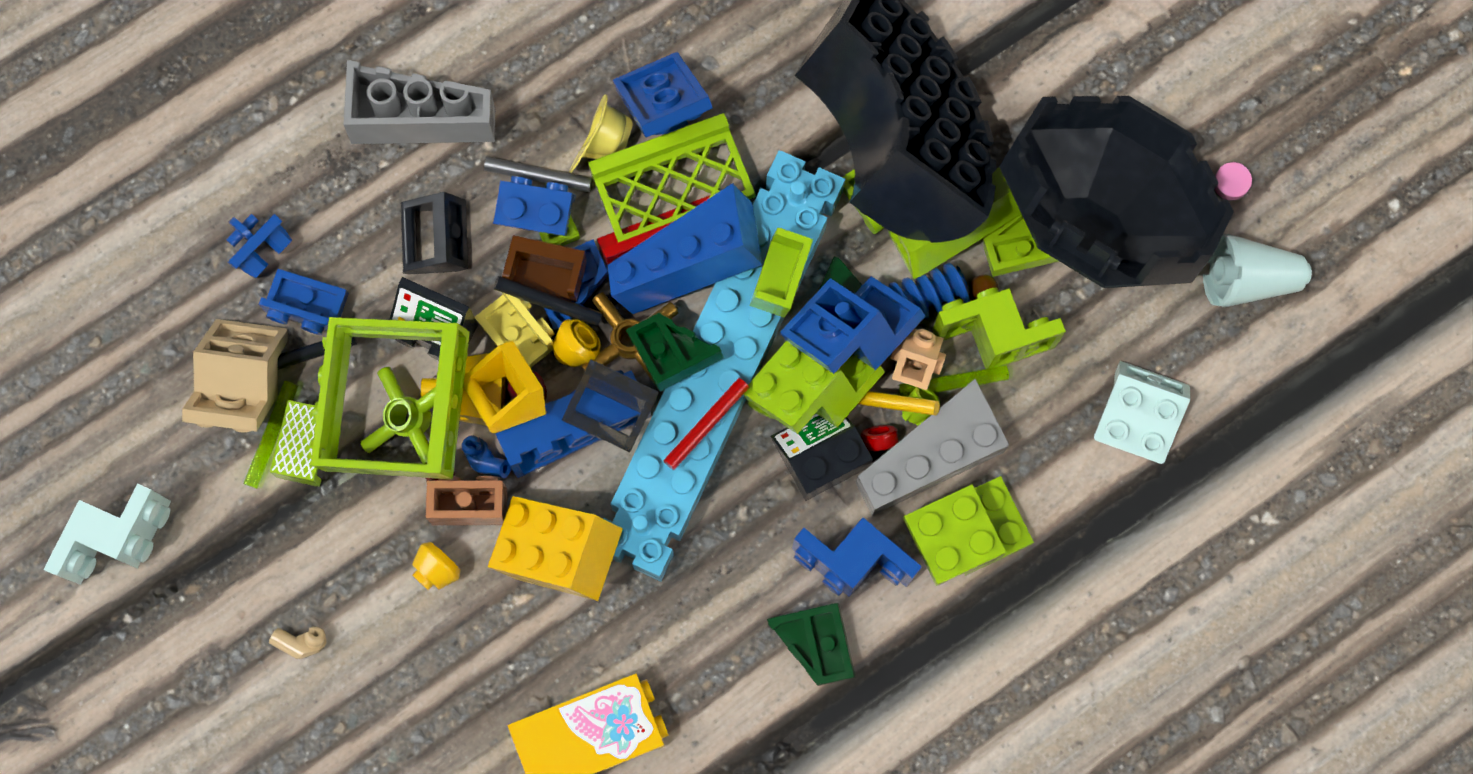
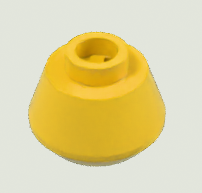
M567 319L561 323L553 340V352L556 359L563 365L577 367L595 361L600 353L601 344L597 334L588 324L578 319Z
M432 542L420 545L412 563V566L416 569L412 576L422 586L429 590L434 585L440 590L460 578L461 569Z

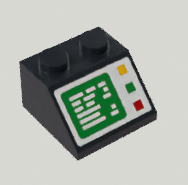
M404 277L401 278L389 320L458 323L470 331V342L478 323L469 306ZM395 339L397 342L413 349L416 344L429 349L427 354L439 361L441 341Z
M815 414L798 434L786 427L770 436L805 501L862 472L873 461L857 429L848 417L837 428L818 414Z

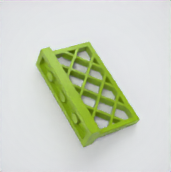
M724 113L588 162L591 176L598 189L618 242L682 217L696 207L686 203L692 187L710 193L709 198L721 191L719 189L727 174L741 180L745 189L741 192L748 199L755 198V191L729 130V124ZM726 143L730 155L725 165L707 158L711 148ZM687 157L698 162L691 178L673 171L678 160ZM732 162H734L736 170L730 168ZM703 164L721 171L715 187L696 180ZM655 170L664 174L657 190L639 183L644 172ZM669 177L687 184L680 200L662 193ZM620 182L630 186V189L622 203L610 198L605 187ZM636 189L654 196L646 212L629 206V202ZM659 199L677 206L672 217L663 220L652 215ZM612 206L619 208L617 215ZM682 209L687 210L686 212L681 213ZM625 211L643 218L637 230L623 235L619 223ZM648 221L654 223V224H651V225L646 226L647 223H648Z

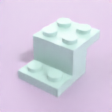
M138 483L120 518L79 500L44 570L81 585L83 579H87L95 568L96 558L94 557L97 551L138 569L140 563H144L152 552L153 542L151 541L157 529H161L169 518L170 508L168 507L171 501Z

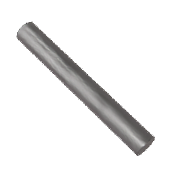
M487 157L484 165V171L528 178L546 184L547 182L559 183L580 191L590 192L592 187V178Z

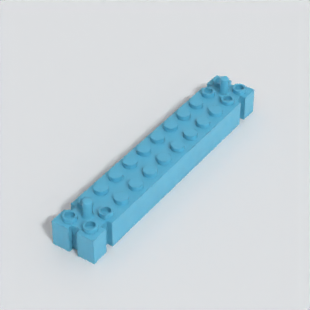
M779 150L767 174L766 188L770 191L760 188L753 203L762 264L764 263L772 236L777 228L813 239L797 287L798 290L826 230L827 217L823 213L832 217L843 194L845 178L822 168H818L816 174L813 175L805 171V161ZM763 265L715 283L692 332L696 334L698 339L712 346V344L719 346L724 359L664 390L611 502L612 510L617 512L613 522L604 518L623 528L612 560L621 563L625 555L633 558L632 565L634 570L660 582L674 556L673 549L669 548L668 544L671 538L681 541L745 404L746 398L744 395L741 396L675 470L669 468L663 460L738 378H741L747 384L753 380L759 373L784 320L781 316L749 306Z

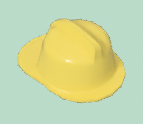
M606 94L599 103L589 134L578 152L569 173L573 172L581 158L598 159L623 150L627 146L633 122L628 116L607 105L608 95Z

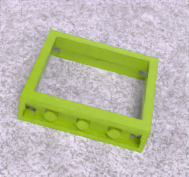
M329 317L327 337L322 338L325 354L323 365L318 370L320 393L319 401L315 403L313 409V419L316 425L314 438L309 443V448L312 449L310 466L326 472L453 479L470 331L458 323ZM352 337L441 341L427 464L337 458Z

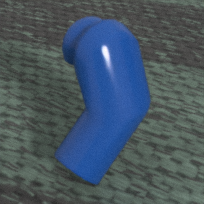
M471 435L463 440L461 445L462 451L465 453L473 470L501 478H506L509 475L511 467L508 460L494 457L487 443L482 438Z

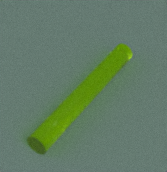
M1006 365L931 378L928 389L936 393L965 388L974 379H976L978 385L1009 380V371ZM906 383L898 384L900 396L908 397L915 389V386Z
M284 381L244 480V485L255 489L258 488L278 439L288 400L293 401L299 387L296 384Z

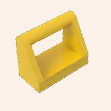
M513 340L496 347L465 374L463 387L491 433L504 431L546 414L543 387ZM506 376L518 396L496 413L481 385Z

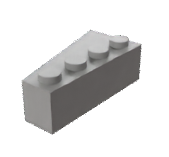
M347 60L343 125L351 144L495 142L496 109L491 90L446 80L443 83L427 80L426 76L412 73V76L393 73L389 68L377 66L374 69L361 66L360 62Z
M976 379L940 407L936 416L931 415L858 475L856 485L872 516L1005 452L1009 443Z

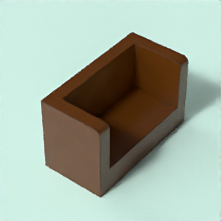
M513 235L502 277L557 297L577 302L587 258L583 250Z

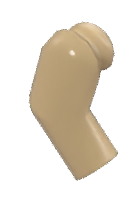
M278 627L269 640V644L295 659H303L317 654L327 643L326 634L320 627H311L308 632L296 637Z

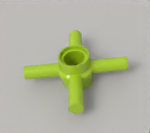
M384 367L377 374L391 401L386 404L383 411L384 425L363 439L361 446L367 453H371L395 434L409 437L422 464H427L429 442L424 432L431 423L430 409L434 407L436 387L420 399L405 397L391 367ZM407 412H409V417L406 422V414Z

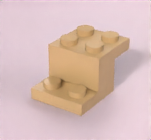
M216 319L193 351L194 392L182 408V422L195 423L200 427L206 428L217 426L232 428L237 432H257L278 397V357L288 342V329Z

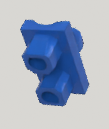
M250 214L243 223L239 222L235 217L228 221L235 231L226 240L233 247L243 238L247 240L228 261L235 270L239 267L251 277L257 278L269 264L254 250L265 241L277 254H280L292 242L291 237L280 225L282 220L275 214L254 235L250 230L259 222L254 215Z

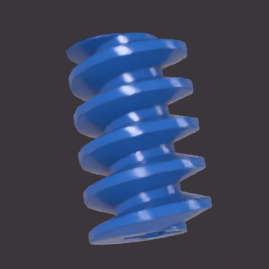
M951 263L943 265V274L936 267L929 271V279L925 274L916 278L915 283L909 277L902 280V289L895 282L890 283L888 286L920 307L926 316L925 319L929 318V307L931 306L939 313L943 311V302L955 301L957 297H961L964 303L970 302V293L966 279L960 267L957 265L955 268Z

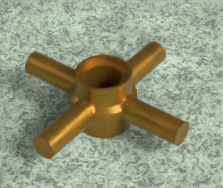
M601 292L592 301L613 328L610 336L611 345L602 350L595 361L581 365L583 370L591 377L620 356L629 360L636 359L653 381L635 347H626L620 342L622 336L627 333L626 329L638 324L639 321L633 319L624 320L606 294ZM669 302L651 316L661 313L672 319L679 312L673 303Z

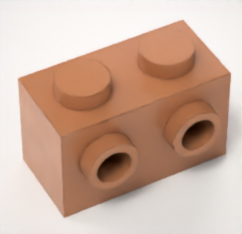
M453 476V479L427 481L426 519L431 525H502L507 513L508 489L503 480L498 481V477L478 476L476 481H461V478Z

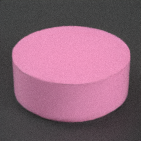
M1230 162L1224 164L1215 174L1218 181L1215 191L1226 200L1242 198L1252 184L1249 170L1240 163Z

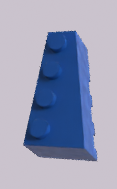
M733 183L608 264L611 296L629 312L635 314L763 265L753 204Z
M618 370L604 377L603 382L590 387L588 385L580 387L565 397L545 403V415L495 434L516 477L520 478L652 416L632 370L625 373L623 370Z

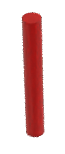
M738 378L663 460L664 463L672 470H675L749 389L748 384L741 378Z

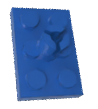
M678 52L613 79L617 93L646 138L652 135H664L689 126L687 120L697 119L704 112L713 109L709 96Z

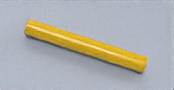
M868 391L858 403V405L935 416L938 414L940 407L939 401L872 391Z

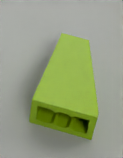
M997 168L992 174V184L996 186L989 217L968 235L952 241L931 243V241L904 238L888 230L889 236L913 279L923 276L1021 215L1000 168Z

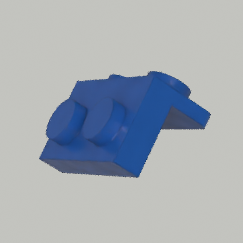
M511 176L510 182L500 180L493 224L567 236L572 203H575L576 197L572 192H567V185L547 182L546 188L532 186L533 180L517 176Z
M277 269L267 299L261 297L258 305L267 313L266 317L272 321L287 324L291 320L301 323V328L307 332L322 335L323 331L328 330L329 317H341L349 293L346 289Z

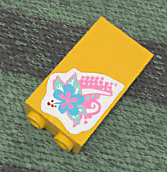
M636 673L507 725L525 774H597L653 750L665 747L663 738L669 736L662 716L654 717L649 706V702L654 701L655 698L648 680L640 681Z

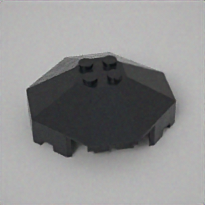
M1129 95L1116 96L1112 103H1101L1102 101L1099 96H1074L1069 104H1057L1058 101L1055 96L1042 97L999 166L1037 248L1102 288L1192 283L1213 256L1234 213L1228 200H1221L1219 202L1214 192L1218 181L1208 162L1200 161L1198 163L1193 153L1197 142L1192 133Z

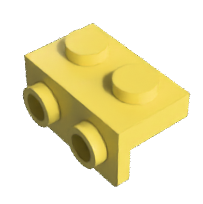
M503 293L502 296L477 314L475 319L497 347L513 340L531 368L554 350L551 337L555 333L542 317L536 321L528 310L532 308L530 302Z

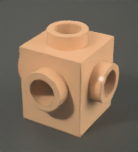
M913 329L892 352L890 359L897 361L892 379L927 390L932 374L940 375L946 354L940 352L944 338L936 336L925 329Z

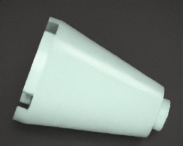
M1224 234L1213 256L1207 262L1210 263L1209 274H1203V284L1206 296L1212 305L1229 307L1302 291L1306 284L1310 282L1312 270L1310 264L1307 263L1302 255L1231 234Z

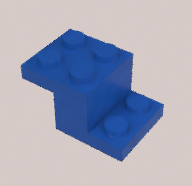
M872 276L855 294L830 278L780 333L786 341L833 374L852 354L876 370L926 316L920 307Z
M862 518L834 552L805 528L794 538L792 549L795 551L793 558L811 572L813 568L819 571L824 576L822 581L824 585L838 596L844 592L850 597L877 563L883 567L880 573L895 586H898L901 582L907 587L922 568L920 564L865 518Z

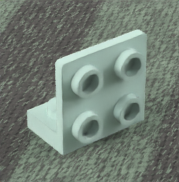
M1120 361L1115 372L1114 387L1094 434V439L1154 462L1164 463L1190 402V385Z

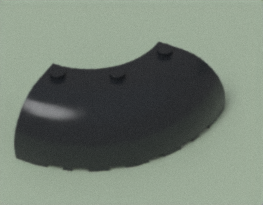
M843 0L808 51L795 77L810 88L826 105L847 139L855 170V184L849 203L885 229L904 238L937 243L956 240L968 235L989 217L996 186L992 184V174L997 170L996 160L991 158L990 146L994 141L989 121L982 119L978 109L982 102L970 76L963 77L955 64L959 59L945 37L940 39L936 37L928 24L930 19L923 11L917 14L904 0Z

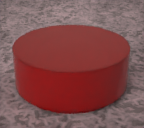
M891 425L870 427L861 433V438L868 451L890 449L899 442L897 428Z

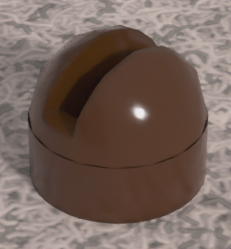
M987 274L974 277L970 283L969 290L971 301L978 299L977 294L987 289L998 288L994 278Z

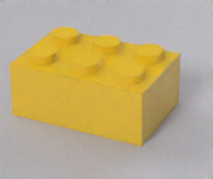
M512 496L487 567L519 581L598 601L623 528L594 514Z

